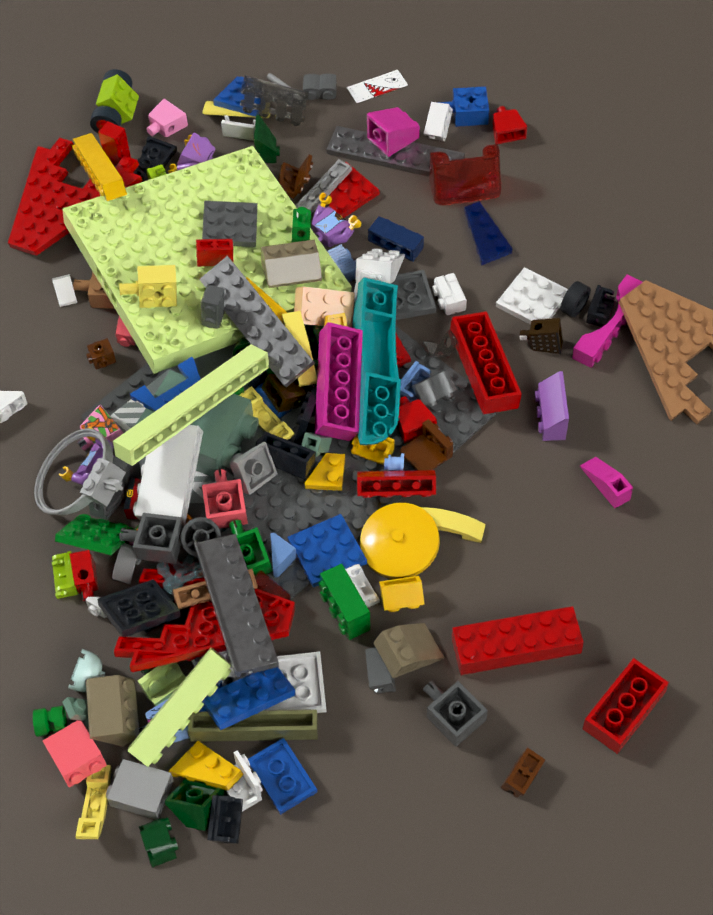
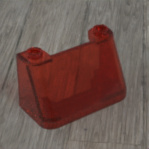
M498 144L484 147L482 157L449 161L448 155L444 152L430 153L429 182L434 202L438 205H450L498 198L501 195L500 150Z

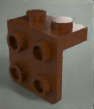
M309 154L300 168L285 162L281 165L278 182L288 197L294 199L298 193L301 194L304 184L309 182L311 177L309 171L313 166L311 161L312 155Z
M428 419L422 423V434L400 449V454L404 453V458L417 471L434 470L453 457L454 444L450 437L445 436L441 432L437 424H433Z

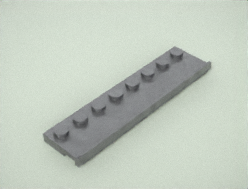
M236 534L198 543L195 541L196 553L234 674L240 677L242 673L250 671L256 673L279 667V661Z

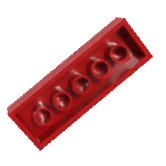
M487 311L452 317L450 334L482 414L519 409L522 393Z
M573 606L452 628V642L460 675L581 654L584 644Z

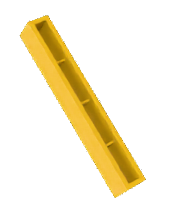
M89 133L74 138V145H72L74 154L84 167L89 178H91L92 183L95 184L100 196H104L106 201H110L127 195L122 177L94 135Z

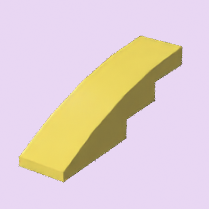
M301 311L282 314L285 327L313 360ZM314 365L297 378L299 387L317 383Z

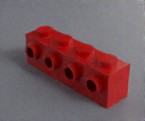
M435 470L357 472V496H362L363 498H371L373 496L387 498L393 495H401V497H411L412 495L429 497L436 495Z

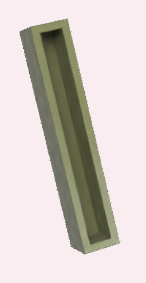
M317 710L261 711L223 730L218 728L208 712H198L197 714L193 712L189 717L188 734L191 742L281 740L282 738L285 740H318Z

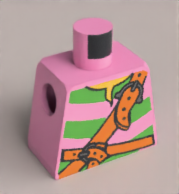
M101 405L80 425V429L89 427L96 429L112 443L113 440L124 433ZM83 437L77 443L85 451L96 442Z

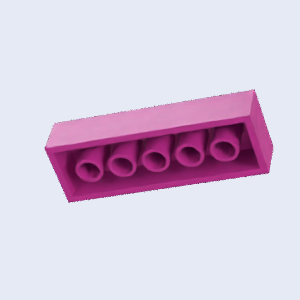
M328 322L319 332L314 434L351 441L359 433L363 330Z

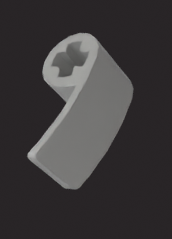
M124 543L120 547L112 574L113 580L131 584L135 565H139L142 561L137 559L133 545Z

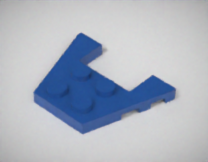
M190 357L178 364V369L186 377L185 381L156 398L144 385L130 393L131 399L135 402H140L147 409L158 410L201 380L194 358Z

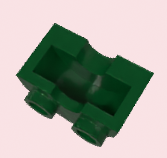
M168 817L139 826L152 868L177 859L175 851L179 850L175 837L170 838L168 831L172 830Z

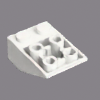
M372 249V251L362 254L361 257L356 259L355 280H357L358 271L364 269L382 274L380 281L391 284L396 279L405 254H399L400 251L390 250L389 253L382 252V249Z

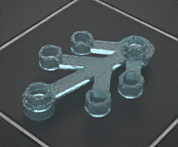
M188 554L182 564L178 559L176 564L171 563L176 570L174 576L170 573L168 563L161 562L157 565L158 574L162 575L165 579L163 587L169 594H173V589L183 587L184 583L204 576L200 562L193 563L198 557Z

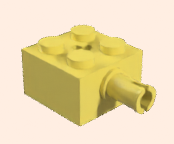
M175 265L137 266L138 281L136 283H119L120 295L137 294L139 296V308L177 306Z

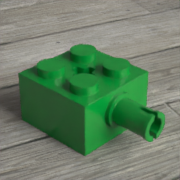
M235 520L237 528L233 521L230 522L229 527L232 534H236L247 569L253 570L255 578L272 572L273 568L258 527L244 532L241 520Z

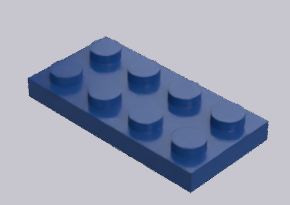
M276 667L252 673L217 689L211 697L206 696L202 703H204V708L218 728L223 730L295 696L296 692L281 670Z

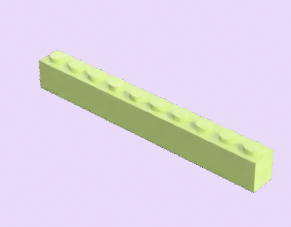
M252 344L113 440L115 456L131 466L139 462L269 368L268 352Z

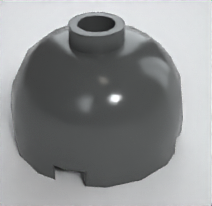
M197 517L190 520L183 527L181 543L189 554L198 557L194 542L198 543L220 538L221 532L212 520Z

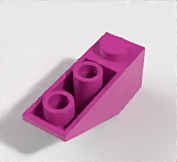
M597 457L580 465V468L614 509L631 499L633 487L620 472Z

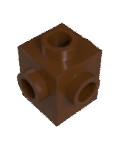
M108 338L87 345L89 353L86 356L89 364L93 363L96 370L116 363L114 351Z

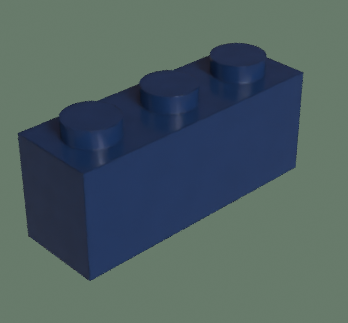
M378 216L368 229L369 242L388 251H400L399 254H405L404 258L412 262L424 248V236L393 223L389 219Z

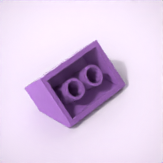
M560 371L538 384V391L534 392L535 402H538L539 405L536 407V415L541 421L538 422L539 434L542 433L543 441L566 440L569 415L563 371Z

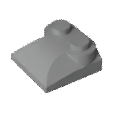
M262 442L244 454H235L230 462L235 480L241 479L243 492L248 495L278 475L266 442Z

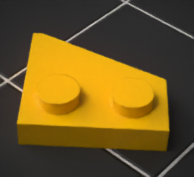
M326 453L306 480L305 489L342 491L345 454Z

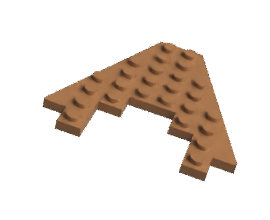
M645 280L622 297L619 305L669 420L672 421L684 412L695 424H698L710 415L711 410L687 387L698 376L687 362L708 346L713 350V310Z

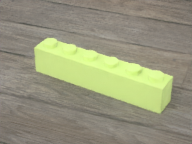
M211 647L132 742L128 752L147 767L151 763L155 765L163 755L160 753L165 746L169 748L177 738L174 736L179 729L183 731L189 724L190 720L188 718L193 712L197 714L203 707L204 703L202 701L206 696L211 697L217 690L216 684L220 679L224 681L232 670L229 669L231 663Z

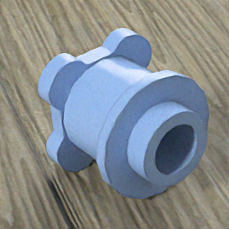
M401 453V457H392L389 454V457L385 458L384 470L403 471L404 453Z

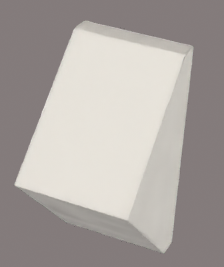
M70 274L53 278L52 281L60 307L77 303Z

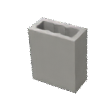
M123 759L120 766L116 767L114 782L112 785H109L106 792L109 805L155 820L159 819L174 781L172 774Z

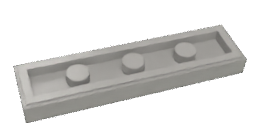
M338 159L295 205L296 208L305 207L310 209L312 214L318 207V204H321L320 194L323 192L326 194L325 200L352 171V166Z

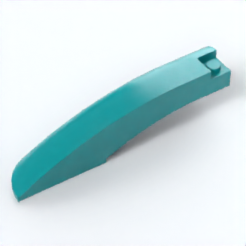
M365 277L358 283L357 300L354 302L353 328L363 330L358 438L360 445H374L384 441L393 433L399 419L401 379H399L395 335L398 285Z

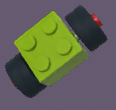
M109 70L103 77L96 102L98 107L94 109L90 119V126L96 133L108 121L120 126L133 118L139 95L132 89L131 77L122 70Z

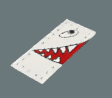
M395 70L349 86L347 89L356 103L405 87L408 84L401 73Z

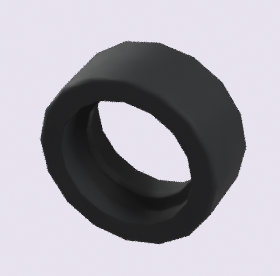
M579 281L574 282L562 299L561 311L571 317H576L589 299L590 287Z

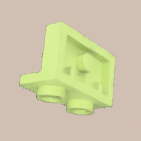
M176 662L154 668L139 679L138 683L147 698L157 706L174 693L186 676L182 673Z

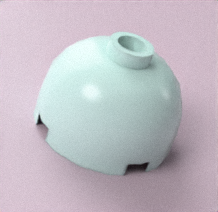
M82 649L81 653L84 656L83 658H78L71 677L74 685L69 684L68 689L77 692H87V679L104 677L105 672L102 671L101 659L96 654Z

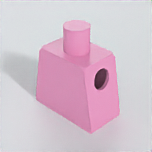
M163 99L149 113L150 126L146 130L151 136L160 133L164 137H169L188 126L186 113L166 99Z

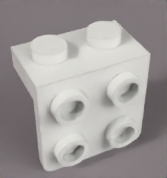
M238 751L233 752L236 762L234 766L242 771L243 776L226 792L231 797L243 799V812L262 800L261 792L263 789L255 771L251 772L250 763L245 754L240 755Z

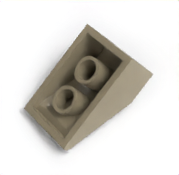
M425 623L392 627L382 631L374 641V645L392 678L444 659Z

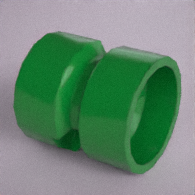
M64 705L51 707L50 711L46 708L33 710V726L36 737L48 736L50 732L55 734L67 727Z

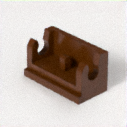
M527 747L500 788L504 791H508V789L513 791L514 797L523 796L545 762V759Z

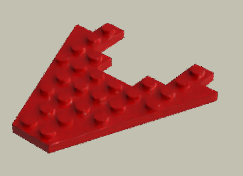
M59 138L51 149L37 147L8 240L11 248L35 256L39 255L70 233L64 224L63 208L100 196L91 178L83 189L62 183L69 173L67 169L59 167V165L72 150V145H74L72 141ZM123 156L115 168L122 177L125 188L141 183V176L133 174L139 166L138 160Z
M177 560L176 564L165 563L163 569H143L139 584L154 579L162 589L165 587L167 589H177L203 582L205 578L201 568ZM257 588L254 589L271 640L288 637L295 612V602ZM212 601L191 606L185 625L165 624L160 638H123L119 636L114 649L115 657L132 658L130 671L137 672L184 660L192 661L197 657L204 656L211 647L218 653L227 651Z

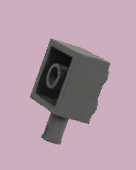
M143 513L138 530L122 528L119 537L120 541L134 542L133 549L137 559L176 564L182 545L181 532L184 523L182 517Z
M430 681V686L426 684L423 688V691L434 700L427 707V718L456 747L487 720L488 710L459 681L446 692H443L433 681Z

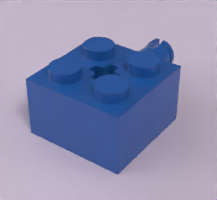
M486 86L453 88L452 101L437 102L449 104L453 109L455 127L488 125L489 105Z

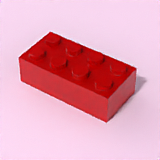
M633 658L585 718L582 729L618 754L666 693L669 682Z

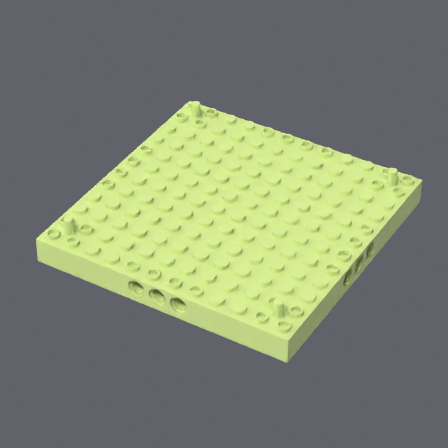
M253 146L126 187L127 195L110 201H106L104 196H99L63 208L65 226L154 374L177 366L190 357L195 359L233 345L245 337L225 311L220 328H208L201 325V300L206 287L199 279L214 267H197L196 240L202 239L204 201L258 203L256 247L233 246V263L245 277H248L287 313L294 312L295 292L298 287L351 292L352 286L311 228L310 240H315L319 252L322 281L268 288L261 264V247L292 242L293 209L297 208ZM298 231V236H304V231ZM175 265L177 306L139 308V296L137 294L120 295L119 283H136L138 281L137 266Z

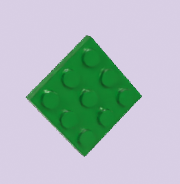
M81 514L55 534V542L112 555L126 542L120 541L121 529L134 530V528L128 527L124 523L115 524L109 522V520L91 518L90 515Z

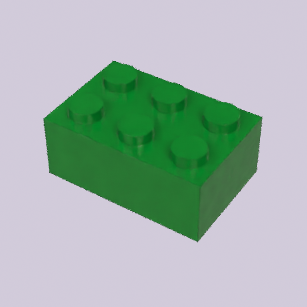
M341 563L320 573V596L324 603L327 602L330 607L328 609L332 618L338 620V628L341 634H346L348 640H351L370 631V611L343 564Z

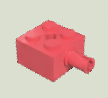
M220 469L221 477L219 470H216L214 472L216 483L202 485L206 518L212 520L219 529L229 527V523L232 521L237 526L235 520H241L242 525L248 524L241 479L227 481L226 470Z

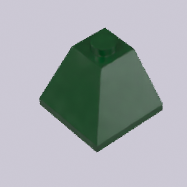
M256 115L255 150L265 163H277V156H280V146H277L275 136L261 116Z
M185 778L167 797L165 805L186 827L206 831L209 828L212 795L223 796L224 789L206 785L205 782L197 780L194 782L189 781Z

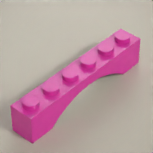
M628 274L618 286L616 296L618 310L614 317L602 328L582 335L573 349L572 359L590 368L593 367L595 362L599 363L603 351L609 349L613 337L616 338L620 332V327L622 325L625 326L627 323L619 305L620 299L643 283L642 281Z

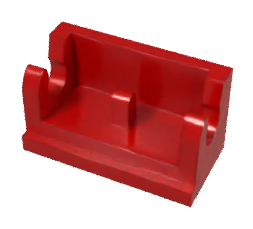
M232 239L196 240L197 267L216 266L226 256L233 261Z

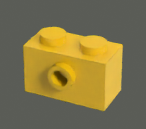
M419 576L379 582L384 611L396 612L400 608L416 609L420 605H425L422 581Z

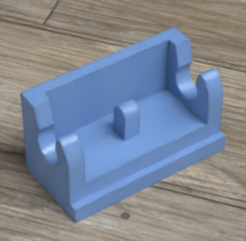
M415 361L401 379L400 398L406 396L410 402L417 400L411 386L429 378L431 370Z

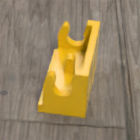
M357 434L352 441L351 453L384 465L385 458H388L389 454L392 456L395 450V439L387 437L384 441L374 445H360Z

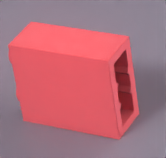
M77 720L43 740L46 749L69 788L107 766L94 740L90 739V734L82 721Z

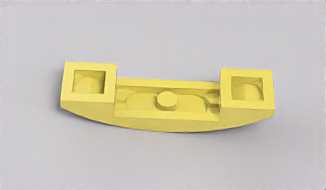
M252 386L239 395L251 400L253 416L258 418V426L264 432L266 431L286 440L295 435L292 429L284 421L282 422L263 402L262 397Z
M421 507L431 515L438 530L460 534L462 539L482 542L486 524L453 511Z
M107 765L99 772L87 777V791L82 817L78 821L76 839H99L108 804L106 792L110 785L111 765Z

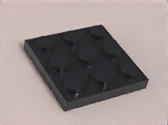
M154 579L97 599L98 606L123 638L180 617V610Z

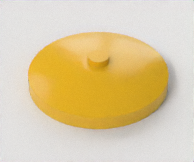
M393 503L378 509L366 521L360 536V547L369 567L377 574L389 579L412 577L422 573L434 561L440 544L439 531L431 515L421 507L410 503Z

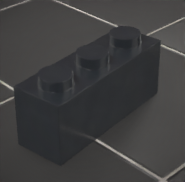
M266 431L255 442V446L266 442L277 469L306 480L315 468L316 451Z

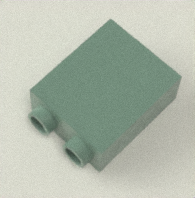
M170 370L154 397L160 396L185 381L186 377ZM233 393L190 424L199 426L203 431L196 471L215 478L214 472L216 470H219L221 477L220 469L226 470L227 467L231 469V459L235 454L241 453L239 446L243 439H252L258 428L259 420L253 416L250 399ZM146 408L136 424L155 411Z

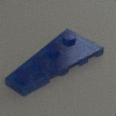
M480 201L464 207V213L472 232V238L476 245L477 254L480 257L481 266L512 254L513 248Z

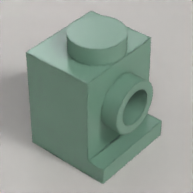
M305 432L302 442L303 447L316 451V457L321 453L329 452L332 437L314 434L315 432Z

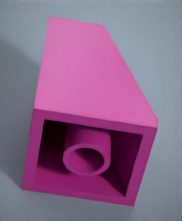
M398 107L367 113V138L388 157L420 138L419 124Z

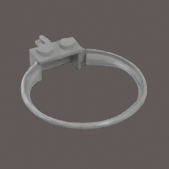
M90 428L80 429L61 440L43 462L35 482L34 496L36 504L40 510L50 515L72 514L82 510L93 501L107 507L114 493L118 492V490H123L121 485L126 472L113 464L111 445L102 433ZM82 437L97 438L103 445L102 459L98 458L88 478L84 481L83 487L80 490L81 497L60 510L48 507L43 499V484L52 462L66 446Z

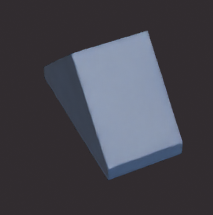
M270 533L274 578H276L292 564L297 555L295 547L277 534Z

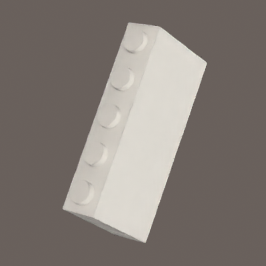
M187 426L146 456L145 464L141 467L142 480L137 487L138 499L133 507L134 515L139 520H141L143 513L182 517L185 526L203 431L199 426Z

